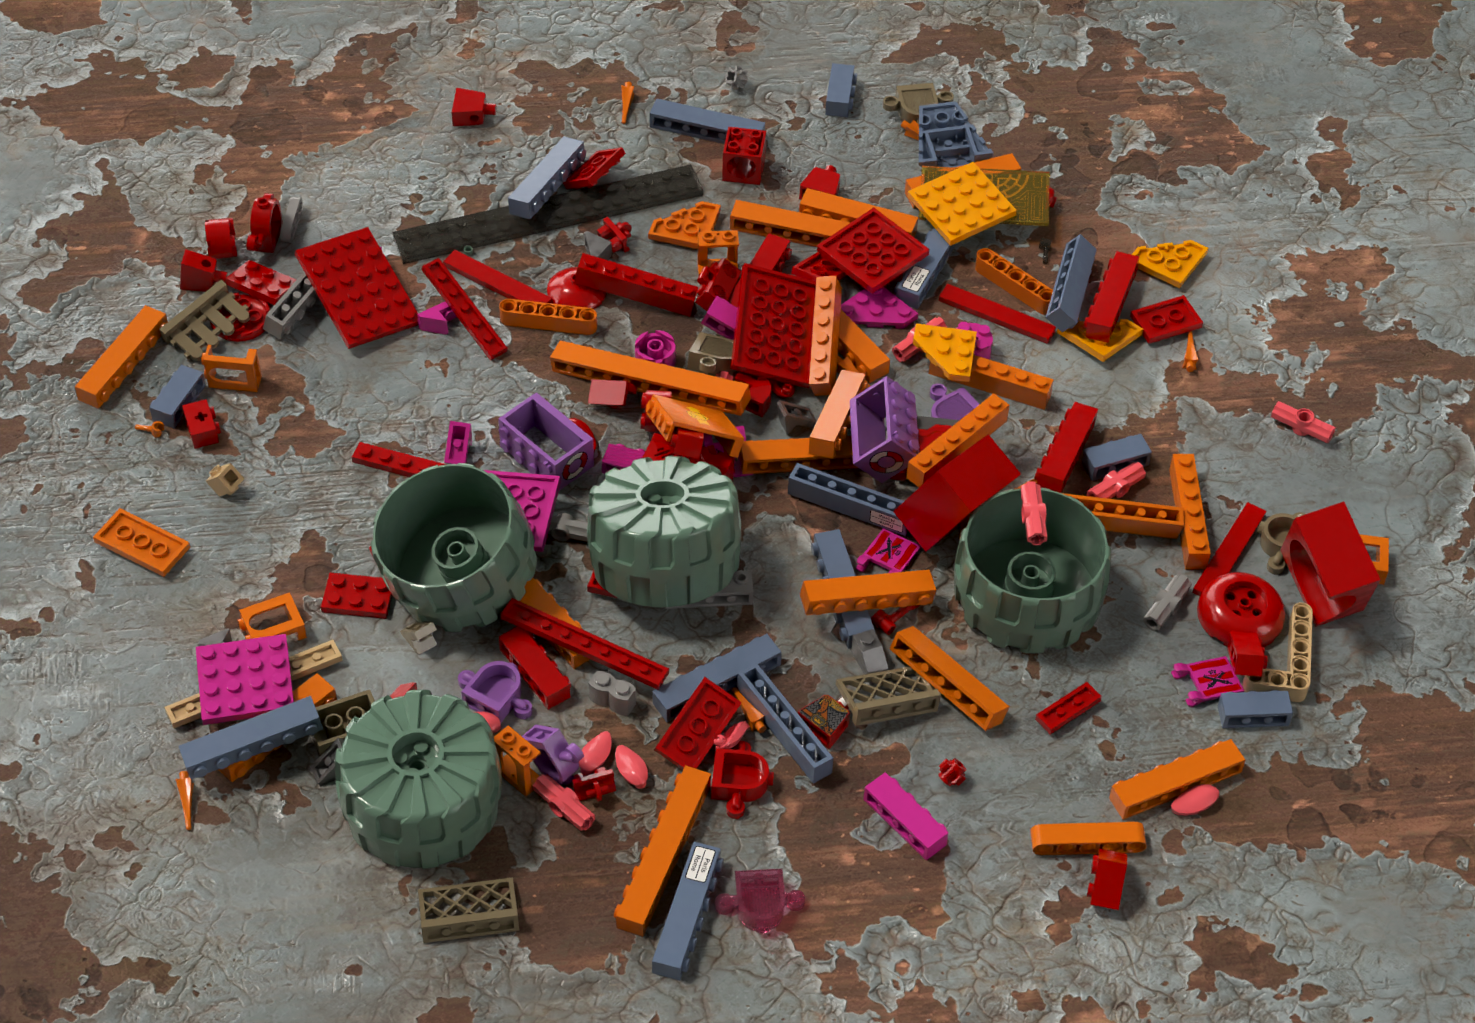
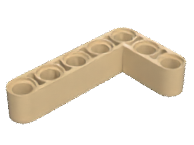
M1299 602L1293 606L1288 629L1287 671L1266 668L1263 669L1262 677L1245 675L1242 683L1244 692L1288 691L1290 702H1302L1306 699L1311 681L1313 611L1310 605Z

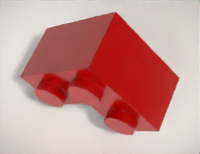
M1099 848L1098 855H1093L1091 874H1095L1094 883H1089L1087 897H1091L1090 905L1119 910L1127 869V854Z

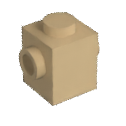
M229 463L223 466H215L209 472L211 476L206 482L219 497L226 494L230 496L239 488L238 485L244 480V477Z

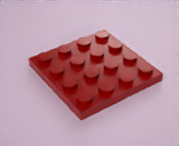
M874 207L817 245V252L872 294L927 257L930 251L929 248Z

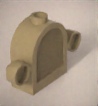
M933 83L896 86L895 96H886L883 99V108L889 112L898 111L902 122L906 120L911 123L915 120L919 124V106L953 102L954 95L950 91H942L939 95H936Z
M700 332L689 351L687 369L715 376L721 371L729 372L730 375L736 374L737 370L730 369L734 340L725 338L717 332L716 335Z
M1298 512L1294 515L1279 513L1270 516L1265 522L1261 521L1257 533L1261 534L1260 545L1263 551L1270 556L1267 570L1271 574L1279 575L1284 571L1286 562L1280 549L1294 519L1305 515V513Z

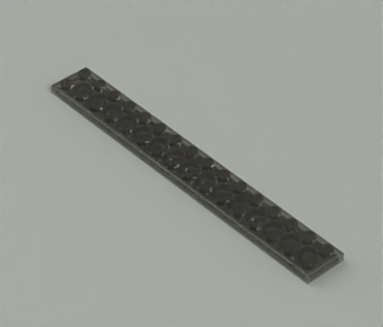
M690 164L550 196L548 201L542 205L531 219L511 215L509 213V206L392 233L403 264L451 254L454 250L464 251L466 246L477 248L595 221L607 216H617L703 196V188Z

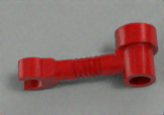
M920 605L900 607L891 615L880 609L872 616V624L889 635L895 630L897 626L895 624L896 621Z

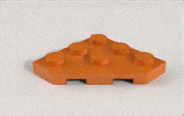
M701 201L696 203L695 207L688 210L683 208L671 213V216L665 219L661 217L655 219L649 230L648 239L698 249V232L713 231L721 211V205Z

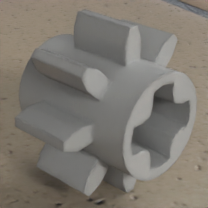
M735 66V68L729 67L725 74L726 84L731 85V89L744 88L748 81L747 71L742 70L740 66Z

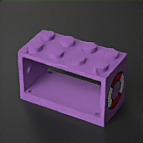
M887 376L850 399L853 464L881 483L906 469L908 461L919 453L920 448L915 395ZM885 417H886V421H887V435H888V439H887V440L885 439V425H884V418H885Z
M537 392L498 418L500 447L504 452L510 453L531 474L560 476L561 484L559 491L594 466L593 438ZM535 426L563 449L566 454L555 461L523 434Z

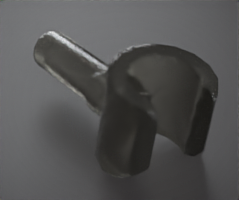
M1042 237L1039 249L1044 250L1043 264H1047L1051 240Z

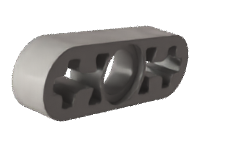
M290 198L281 227V242H293L302 213V198Z

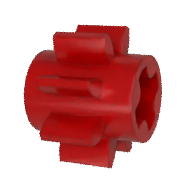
M946 758L939 765L941 772L938 776L946 785L956 784L960 786L966 780L964 772L967 769L958 759L954 758L949 761Z

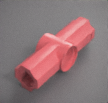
M935 317L925 324L947 327L944 320L940 317ZM915 327L910 330L906 339L892 348V353L899 362H905L919 351L924 353L921 348L918 349L913 344Z
M1280 401L1276 403L1271 413L1272 418L1291 426L1295 434L1300 436L1310 435L1325 443L1330 442L1336 427L1314 418V413L1306 408L1297 410Z
M1133 462L1118 472L1115 470L1110 471L1101 483L1087 491L1086 496L1112 499L1115 496L1117 498L1123 497L1132 485L1145 478L1146 472L1143 465L1139 462Z
M1027 482L1021 485L1022 523H1025L1027 541L1032 543V545H1041L1047 542L1046 504L1042 502L1040 485L1035 482Z
M542 774L537 778L533 785V790L548 802L550 809L556 816L560 818L564 816L580 831H586L591 827L595 820V815L580 803L578 796L572 789L568 787L564 789L548 774Z

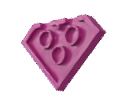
M885 287L880 288L873 294L867 289H863L841 304V310L855 324H867V327L883 328L884 325H891L897 329H904L918 319V313Z

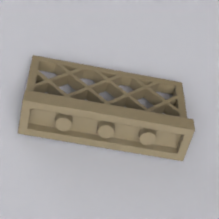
M911 667L836 679V686L853 714L852 721L855 726L938 711L941 697L938 689H932L930 684ZM915 674L917 680L908 678L906 675ZM892 678L898 681L896 684H894L892 682L886 681L885 679ZM865 682H873L876 683L877 686L872 687L870 685L865 684ZM903 682L911 685L912 688L910 690L900 686V684ZM851 685L856 687L857 689L853 691L847 689L845 686ZM884 686L886 688L891 689L892 691L891 693H888L883 690H880V687ZM916 688H919V689L924 690V691H922V692H915V689H916ZM862 689L872 694L868 697L859 692ZM897 691L904 695L896 696L894 694ZM875 695L882 697L883 699L876 700L873 698L875 697ZM858 699L863 702L855 703L854 700Z
M513 877L418 889L423 943L519 931ZM509 886V890L504 895L496 892L500 887ZM476 890L485 892L480 898L472 895ZM453 893L462 895L456 902L448 898ZM435 896L438 898L432 905L424 901V897ZM490 896L498 899L493 906L485 902ZM466 899L474 902L469 909L461 905ZM442 902L450 905L445 912L437 908ZM503 903L512 907V909L498 910ZM480 906L488 910L487 912L474 913ZM456 909L464 913L463 915L450 916ZM432 912L440 916L439 918L426 920Z

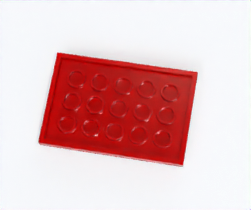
M368 227L295 250L297 260L348 349L418 325L417 310Z
M744 263L741 273L730 369L809 389L816 281Z

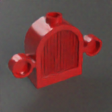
M264 193L263 197L256 198L253 203L250 218L251 235H248L247 250L274 253L283 224L280 202L274 198V194Z
M739 741L733 749L716 748L711 799L727 800V815L732 819L741 818L745 812L744 802H751L761 798L767 791L768 785L773 786L774 772L769 771L767 761L760 754L752 752L750 744L746 741Z

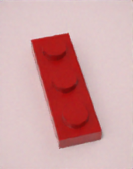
M1085 682L1036 714L1035 720L1049 734H1052L1101 702L1102 696L1088 682Z

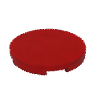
M233 293L235 295L234 300L241 306L246 304L249 307L250 320L247 323H240L236 320L232 323L235 329L232 335L226 336L221 332L218 336L234 342L247 341L258 337L266 331L263 327L266 314L270 311L268 303L251 295ZM222 308L219 310L225 318L231 316L226 309ZM210 322L211 328L214 330L216 327Z

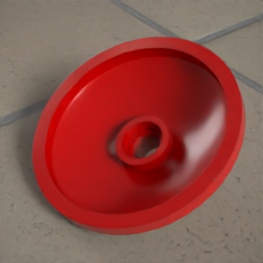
M578 267L563 269L549 280L547 295L552 297V304L595 309L602 304L607 295V292L574 283Z

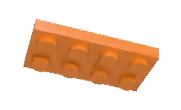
M121 508L93 536L95 543L163 577L191 548L188 541Z

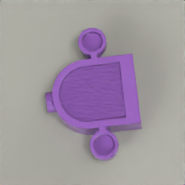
M936 383L930 388V397L936 401L932 406L931 417L961 420L979 405L964 387L946 395L947 388L943 384Z
M494 661L482 666L476 674L470 670H464L459 673L458 684L463 689L461 691L462 700L468 703L470 709L476 712L492 713L499 718L500 724L512 709H514V714L519 719H527L532 715L531 702L526 699H520L521 678L519 668L514 663Z
M534 725L522 736L541 752L533 760L534 764L543 775L548 774L558 784L567 785L571 783L574 779L573 774L579 769L578 762L584 757L582 750L574 743L569 745L559 729Z

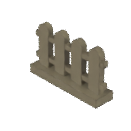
M220 280L159 330L162 339L167 344L170 343L173 347L178 345L185 352L184 357L186 359L191 357L193 360L199 361L203 353L202 348L205 345H211L212 348H216L219 345L217 336L221 332L226 336L234 333L235 329L232 323L236 320L240 323H247L250 320L249 307L246 304L241 306L234 300L235 295L232 292L229 293L227 284ZM224 308L231 316L225 318L219 310ZM209 320L216 328L211 331L203 323ZM192 332L200 339L197 344L188 337Z

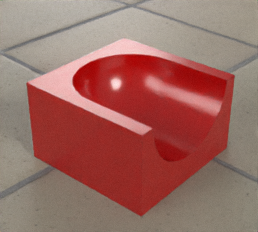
M987 434L936 471L893 512L927 552L960 527L961 521L970 516L976 508L1018 478L1021 473L990 435Z
M1343 501L1294 519L1280 551L1304 603H1307L1312 608V621L1315 627L1363 611L1381 579L1345 502Z

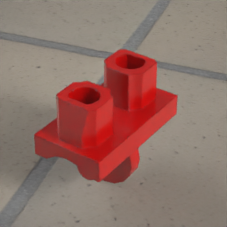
M608 216L604 218V225L597 230L598 236L604 239L612 238L609 240L612 244V253L620 249L625 253L629 251L630 248L626 245L627 238L631 237V225L628 222H618L615 225Z
M605 767L596 769L594 774L586 776L583 773H579L573 776V789L579 801L593 797L596 798L597 802L602 801V795L616 791L612 769L607 770Z

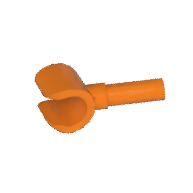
M161 421L153 422L152 426L136 424L135 429L152 432V435L158 438L161 436V431L164 430V424Z

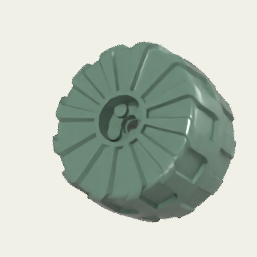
M667 456L665 460L653 461L649 457L633 460L631 466L620 470L615 467L606 472L605 479L600 485H593L590 490L587 541L591 564L599 585L625 602L658 608L697 603L723 590L731 582L734 572L738 570L740 563L741 518L737 489L732 480L722 475L721 471L711 464L703 461L694 464L688 458L680 456Z
M466 463L435 465L423 469L421 472L398 484L391 491L392 493L387 497L381 508L378 509L373 521L374 530L373 540L371 541L374 560L391 594L407 609L417 622H433L434 625L442 626L446 632H461L463 627L471 625L483 627L496 621L498 614L505 609L512 598L520 601L525 595V585L527 581L533 578L537 566L534 536L520 504L511 494L505 483L495 474L487 473L476 468L475 465Z
M1041 488L1042 502L1046 504L1047 542L1041 545H1032V543L1027 541L1025 523H1022L1021 489H1010L998 493L970 514L967 528L962 530L955 558V600H960L966 623L972 629L977 627L987 635V640L990 643L1001 648H1005L1007 645L1017 647L1023 653H1043L1045 648L1054 647L1062 649L1077 642L1081 632L1090 630L1097 621L1110 578L1111 548L1108 546L1106 529L1101 520L1079 500L1046 488Z
M409 690L405 696L392 699L387 695L374 701L369 711L360 718L354 717L346 726L347 736L342 748L336 749L335 755L336 790L344 819L349 823L353 839L363 850H368L376 857L382 859L384 863L392 866L428 869L439 867L441 864L466 856L475 849V846L483 839L486 833L492 830L497 820L498 800L501 797V764L493 733L488 722L482 715L471 712L467 702L450 694H445L441 697L432 695L430 690Z

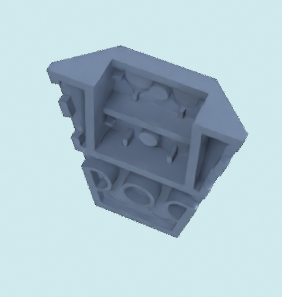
M956 101L919 106V166L928 172H938L971 162L986 160L993 156V151L987 148L985 140L976 133V128L968 122V117Z

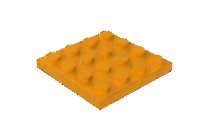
M974 162L908 191V198L950 246L1016 216L1017 212L1013 205Z

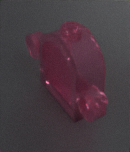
M782 869L735 871V895L724 893L718 895L715 899V909L719 914L728 915L736 908L740 922L748 929L762 934L769 932L781 923L784 917L785 905L792 911H800L805 906V895L799 890L784 892Z

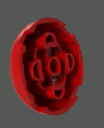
M1233 572L1218 576L1206 585L1197 603V615L1203 629L1212 638L1214 636L1224 642V646H1228L1229 639L1231 641V630L1257 632L1258 638L1262 639V647H1266L1274 642L1275 638L1281 633L1285 623V607L1277 590L1266 580L1249 573ZM1257 611L1258 616L1253 615L1252 612Z

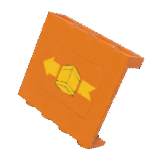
M654 394L651 400L648 401L646 414L666 441L670 442L675 426L714 435L730 456L738 458L744 437L723 411Z

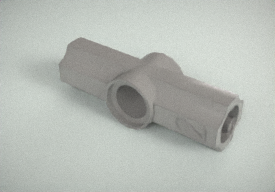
M559 513L557 516H552L548 534H551L554 539L563 542L569 538L587 541L588 522L575 520L573 516L567 513Z
M1183 574L1175 575L1165 590L1161 589L1153 606L1143 619L1147 628L1152 631L1160 630L1170 615L1174 616L1182 599L1192 585L1187 576Z

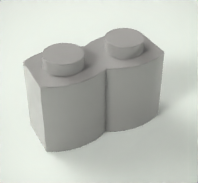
M596 671L589 681V698L597 705L609 707L617 714L629 716L636 705V688L627 681L616 680L607 672Z

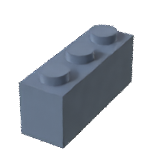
M832 63L825 115L848 117L849 110L853 109L854 99L851 97L855 96V86L853 84L856 85L857 73H854V65Z
M181 365L172 374L167 385L162 387L158 397L150 404L149 409L153 422L161 421L165 426L175 429L184 416L182 405L193 403L206 386L203 372Z
M1138 434L1084 449L1081 463L1091 481L1104 478L1110 471L1115 470L1118 472L1133 462H1139L1143 467L1148 466L1152 451L1143 436Z
M1288 691L1221 693L1218 703L1222 728L1289 726L1293 714Z

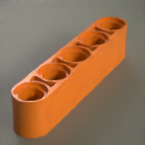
M982 248L978 250L975 269L979 274L1040 314H1047L1053 292L1051 288L991 249Z
M504 299L499 304L500 321L507 326L591 335L597 331V312L592 308L516 299Z
M1140 822L1038 824L1030 829L1032 849L1037 855L1098 854L1099 848L1120 853H1138L1144 851L1147 847L1144 826Z

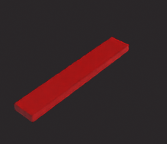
M454 250L443 261L446 268L508 299L552 303V297L457 250Z
M440 258L423 265L421 269L489 360L491 361L506 353L508 350L507 346Z
M947 284L939 295L938 301L1046 344L1049 343L1056 332V326L950 284Z
M1249 502L1246 503L1195 584L1192 593L1200 596L1209 582L1218 576L1231 572L1264 519L1266 510Z

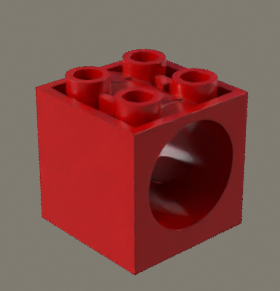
M728 127L723 149L722 181L753 185L761 184L766 157V131Z

